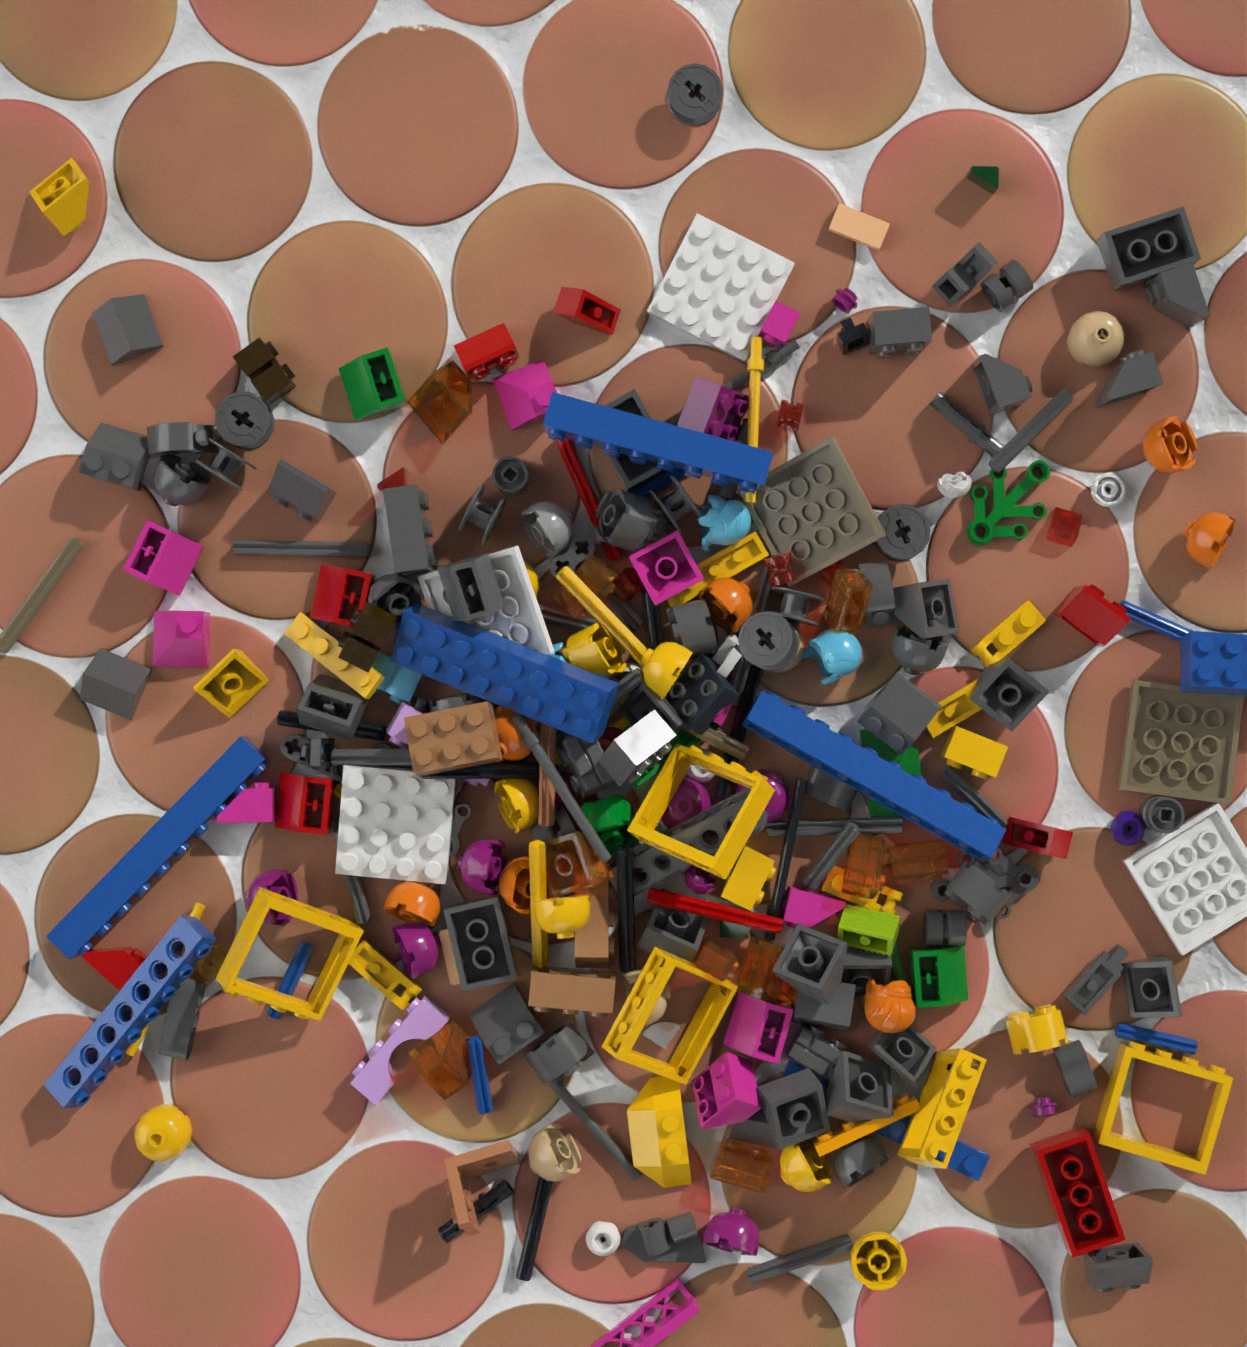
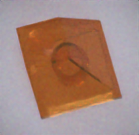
M454 360L433 371L407 402L441 444H444L472 413L471 380Z
M576 831L544 841L546 845V880L552 898L593 887L613 877L608 860L603 863L600 861L587 838L581 832Z

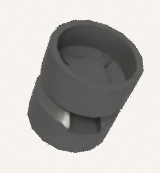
M1011 260L1000 268L999 275L993 273L980 283L985 297L999 312L1013 304L1014 297L1021 298L1033 289L1031 278L1016 260Z
M504 457L493 468V481L501 493L507 496H517L527 489L530 483V475L527 466L522 460L517 457Z
M1150 796L1143 801L1139 809V815L1142 817L1146 827L1162 833H1172L1178 830L1185 818L1181 803L1176 799L1165 796Z
M564 805L555 809L554 825L559 824L561 831L557 834L553 826H540L538 823L539 819L530 826L536 840L545 843L546 855L558 849L560 842L567 844L580 837Z
M925 909L922 928L924 945L941 946L943 941H946L949 946H965L967 937L965 910H948L946 914H942L941 910Z

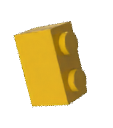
M953 726L940 757L947 759L946 765L961 770L962 766L973 769L971 775L987 780L988 776L997 777L1008 746L958 726Z
M745 845L731 875L727 877L720 896L749 911L752 910L753 906L758 907L765 893L761 889L765 881L770 882L777 869V867L773 866L775 860Z

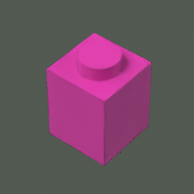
M775 301L759 333L763 337L762 341L775 348L778 345L784 346L800 313Z

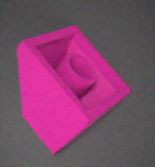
M544 359L492 378L511 430L544 419L551 393H557Z
M678 530L629 556L655 606L704 580Z
M154 611L153 666L209 668L210 612Z

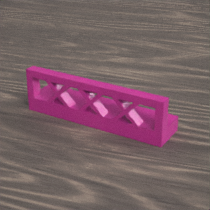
M678 1277L591 1344V1347H601L608 1341L619 1342V1347H622L623 1343L628 1344L625 1347H655L699 1313V1303ZM678 1287L686 1297V1300L679 1305L667 1304L668 1294ZM664 1298V1303H658ZM652 1307L663 1309L662 1318L657 1322L645 1321L646 1311ZM666 1309L672 1310L668 1314H666ZM643 1314L642 1320H636ZM630 1324L641 1326L640 1335L635 1339L623 1338L624 1329ZM645 1326L650 1327L646 1331H644ZM621 1332L620 1337H615V1335Z

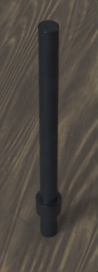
M796 778L771 905L767 906L766 915L781 919L784 911L782 902L807 784L806 779ZM765 931L764 939L774 941L776 933Z

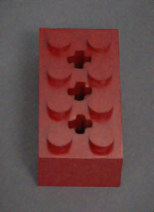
M1081 1126L1031 1143L1030 1146L1065 1249L1072 1258L1126 1240L1090 1133ZM1072 1161L1073 1163H1069L1071 1167L1065 1169L1064 1165H1066V1162ZM1080 1187V1194L1075 1196L1073 1192L1076 1188ZM1090 1214V1216H1087L1089 1220L1084 1222L1082 1220L1084 1216Z

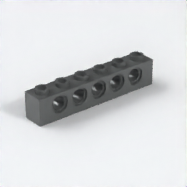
M746 788L661 834L682 843H690L694 846L693 848L713 856L733 824L729 819L737 817L752 789ZM766 810L763 811L751 835L759 833L767 825ZM714 830L718 834L715 836L707 835L705 831ZM645 843L633 847L634 897L642 893L645 887L653 883L656 885L660 884L669 875L676 871L683 872L689 869L692 864ZM665 855L669 857V860L663 861L657 856ZM612 858L607 862L605 874L617 891L616 858ZM640 867L643 868L646 872L639 873L635 871L634 868Z

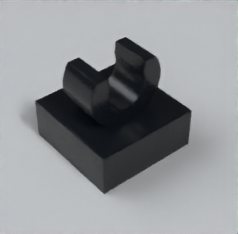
M851 318L840 322L842 328L841 332L838 333L839 348L843 355L869 345L868 330L864 323L855 326Z
M311 738V745H301L300 757H310V766H333L330 756L334 749L335 738Z

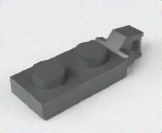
M1119 944L1109 953L1103 951L1090 963L1062 996L1085 1016L1122 975L1120 972L1124 967L1120 963L1129 953Z

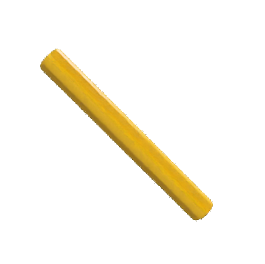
M565 566L559 570L556 579L643 668L644 664L640 661L648 649L569 567Z
M535 840L529 843L532 964L542 968L549 963L548 933L540 927L536 920L533 902L547 899L546 845L540 840Z

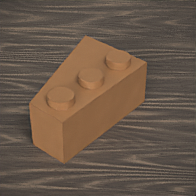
M575 875V895L588 894L590 900V917L588 922L582 929L575 931L576 968H609V955H614V938H609V927H614V910H609V900H614V886L612 883H609L606 875Z

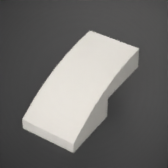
M730 633L712 659L721 665L717 672L725 678L742 656L736 634Z

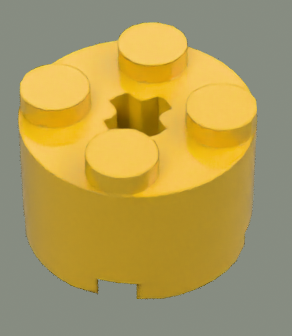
M599 622L571 635L567 640V647L562 650L563 656L568 663L607 679L622 673L627 666V660L622 662L621 655L625 653L624 648Z
M1046 1004L1034 1007L1035 1013L1031 1014L1028 1011L1024 1012V1010L1008 1013L1009 1019L1005 1022L1013 1054H1022L1021 1049H1028L1029 1053L1061 1046L1060 1042L1064 1044L1069 1042L1061 1010L1056 1009V1005Z

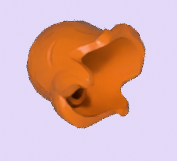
M873 979L868 981L866 994L861 1000L864 1002L866 1018L875 1029L884 1033H898L906 1030L913 1023L916 1010L911 998L912 989L905 980L892 981L885 986L876 984Z

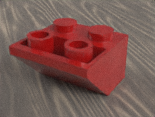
M504 323L453 345L469 380L473 378L476 381L484 379L491 374L490 370L500 367V369L508 368L516 363L514 359L519 358L516 346Z
M321 564L310 618L354 627L349 622L356 608L363 609L370 586L375 581V575Z
M1093 584L1075 587L1055 612V615L1098 647H1103L1110 642L1131 620L1125 614L1127 612L1126 608L1115 601L1110 603L1103 597L1105 593Z
M281 772L275 828L322 835L331 833L336 780L331 777Z

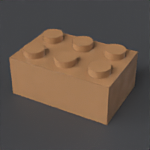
M488 701L404 718L412 769L415 775L425 776L503 761L494 708Z
M533 966L528 1006H534V1011L551 1012V1008L562 1009L564 1014L578 1015L579 1011H589L590 1016L607 1017V1013L613 1014L616 972L552 966L539 968Z

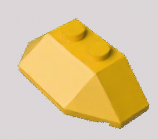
M663 1076L650 1077L627 1109L633 1166L664 1188L691 1185L679 1082Z

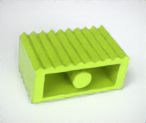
M845 904L838 926L837 939L847 942L850 948L865 949L866 952L870 950L872 953L887 954L889 957L892 955L898 936L900 916L893 915L887 911L869 910L860 905L851 906Z

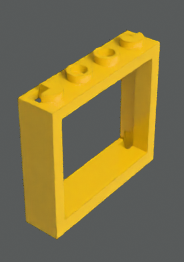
M676 743L627 831L640 842L726 880L775 789L767 782L768 777L761 775L756 770L749 773L746 771V768L736 762L731 761L729 765L724 763V760L716 754L709 753L707 756L703 754L702 750L693 745L687 748ZM691 765L752 789L715 856H711L654 830Z
M260 887L216 980L223 987L222 991L230 993L233 997H238L241 994L247 996V1000L257 1005H262L265 1002L271 1004L270 1007L278 1012L286 1013L289 1010L302 1020L309 1019L310 1017L321 1021L364 930L351 920ZM270 908L339 933L307 1001L237 978Z
M654 947L601 1047L618 1060L686 1085L738 986L722 975ZM677 967L712 983L668 1064L634 1051L632 1048L672 972Z
M1130 1041L1128 1045L1120 1042L1092 1138L1097 1143L1206 1175L1234 1078L1225 1073L1226 1069L1213 1064H1209V1067L1206 1068L1199 1066V1061L1190 1057L1183 1056L1182 1060L1172 1058L1173 1053L1156 1048L1155 1052L1145 1050L1146 1045ZM1132 1057L1217 1082L1196 1157L1111 1132Z
M961 1048L936 1051L917 1100L921 1110L912 1114L897 1156L922 1167L947 1168L987 1059ZM948 1064H952L950 1071L946 1070ZM970 1066H978V1069L975 1070ZM939 1151L946 1153L943 1162L935 1159Z

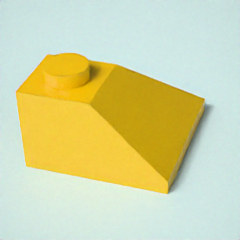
M70 158L29 192L42 213L63 236L77 230L81 222L86 218L89 180L73 158Z

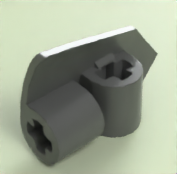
M691 1211L666 1220L653 1218L626 1227L620 1242L621 1246L644 1262L706 1263L707 1261Z

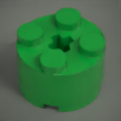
M615 794L596 802L584 803L581 806L582 811L608 850L611 858H616L617 847L627 845L632 848L631 845L635 841L638 844L639 840L627 831L635 817L633 807L628 801L624 800L622 795ZM582 832L585 849L590 855L594 856L593 853L595 851Z

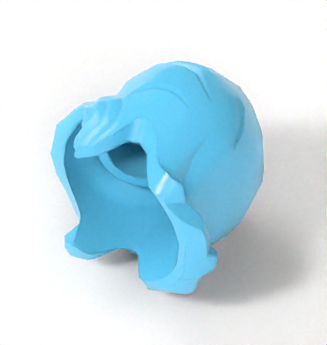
M714 494L708 496L706 506L698 507L702 515L698 518V522L704 526L701 530V544L704 551H710L709 546L711 544L731 545L737 543L749 532L751 526L750 513L747 507L738 500H726Z
M829 628L821 632L813 640L809 639L808 646L803 653L804 658L813 657L818 659L819 668L825 679L821 680V683L824 685L839 680L841 676L849 675L858 668L862 660V648L859 641L851 632L842 628Z

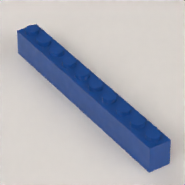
M761 691L756 697L741 726L984 863L993 857L1006 831L1005 828L1000 826L998 820L990 816L984 817L975 812L976 809L972 805L965 802L959 803L951 798L949 792L926 784L927 781L921 776L906 773L898 763L885 761L878 757V753L869 747L862 748L855 744L850 736L829 729L830 726L824 721L809 718L801 708L786 705L781 702V698L772 692L765 693Z
M240 736L46 937L69 960L77 956L82 958L81 956L93 947L90 942L96 936L103 937L112 928L110 922L116 916L121 918L132 907L129 902L135 896L138 898L142 897L151 887L148 883L155 876L160 878L170 868L167 863L174 856L177 858L181 857L190 847L187 843L194 836L199 838L209 828L206 823L213 816L217 819V816L227 807L226 803L232 796L236 798L246 789L245 783L252 776L256 779L265 771L267 767L264 764L269 758L246 736Z

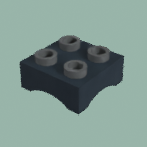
M702 653L677 678L666 695L686 726L700 735H703L709 729L711 721L718 712L733 703L740 696L725 677L717 672L719 666L716 662Z

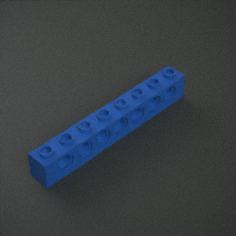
M181 915L45 1082L44 1086L63 1108L81 1107L89 1101L93 1090L106 1080L107 1073L124 1058V1052L128 1047L141 1037V1031L158 1016L159 1009L163 1004L176 994V988L193 973L194 966L198 961L210 952L216 938L196 917ZM183 946H185L184 954H182ZM166 967H167L168 972H167V975L165 976V969H166Z

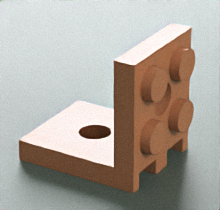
M509 1140L444 1159L448 1179L444 1180L447 1195L452 1196L454 1206L450 1207L451 1216L454 1224L458 1223L460 1230L463 1229L469 1236L480 1233L468 1179L520 1164L519 1153Z

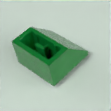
M388 347L361 355L338 368L355 421L408 405L392 353Z
M944 945L908 948L912 1001L917 1008L947 1006L968 1000L964 946Z

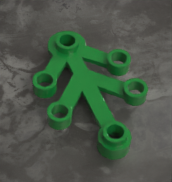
M1041 460L1032 462L1026 469L1027 476L1006 497L1004 479L1007 476L1006 468L1004 467L1001 470V478H996L993 474L994 470L990 469L989 477L993 481V511L987 517L985 515L984 501L988 495L987 488L979 484L970 490V497L974 501V520L968 524L966 535L972 544L977 546L986 545L993 537H1012L1015 540L1026 537L1028 529L1023 523H1016L1012 526H994L1001 518L1031 517L1033 520H1040L1046 516L1047 509L1042 503H1035L1032 506H1013L1034 483H1042L1048 479L1050 468L1046 462ZM1034 468L1041 470L1039 478L1033 476L1032 470ZM976 488L982 489L984 493L982 498L975 496L974 491ZM1036 506L1042 509V515L1039 517L1033 513V509ZM1016 526L1023 529L1022 536L1015 535L1014 529ZM977 527L983 528V537H978L975 534Z

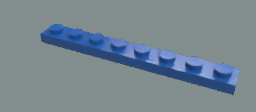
M788 1060L780 1078L807 1068ZM812 1072L822 1084L827 1108L826 1089L829 1081ZM906 1116L874 1132L901 1145L911 1117ZM957 1139L947 1167L979 1181L990 1155ZM939 1151L935 1159L943 1162L946 1153Z

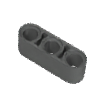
M187 978L176 988V994L169 1001L159 1055L186 1061L189 1059L204 998L205 982Z

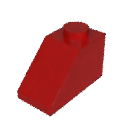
M561 287L553 313L572 323L613 335L621 309L584 289Z
M1009 817L1003 844L1067 859L1073 832Z
M131 947L91 949L81 956L119 991L147 958L141 950Z

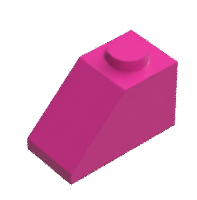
M269 782L252 783V788L244 789L217 816V823L274 822L277 811V787H269Z
M789 886L782 919L787 921L786 926L794 929L797 924L812 927L843 909L846 902L835 897Z

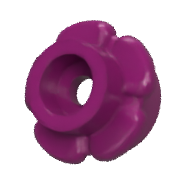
M848 288L835 291L836 295L832 298V302L842 312L848 314L852 309L858 307L856 302L857 296L853 291Z
M1050 1097L1034 1099V1105L1030 1106V1109L1033 1111V1117L1056 1114L1055 1106L1057 1103H1051Z

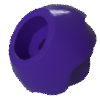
M1123 811L1117 814L1110 825V829L1115 841L1122 845L1130 846L1142 840L1145 835L1146 825L1139 814ZM1127 826L1131 827L1130 831H1127Z

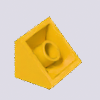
M233 649L193 689L230 719L269 682V679L241 650Z

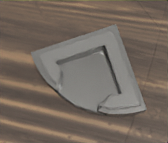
M659 1021L647 1026L642 1034L663 1049H666L680 1028V1025L672 1021Z

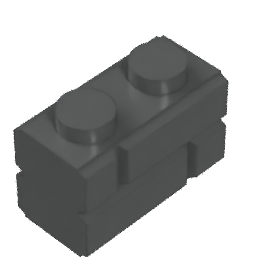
M573 736L562 742L561 751L558 752L560 761L564 767H569L573 775L570 776L571 784L576 792H581L583 798L614 785L615 781L598 762L604 754L598 739L594 743H590Z
M810 1024L808 1028L801 1025L785 1052L786 1056L830 1081L840 1053L842 1051L848 1052L849 1046L836 1038L832 1042L823 1037L825 1032Z

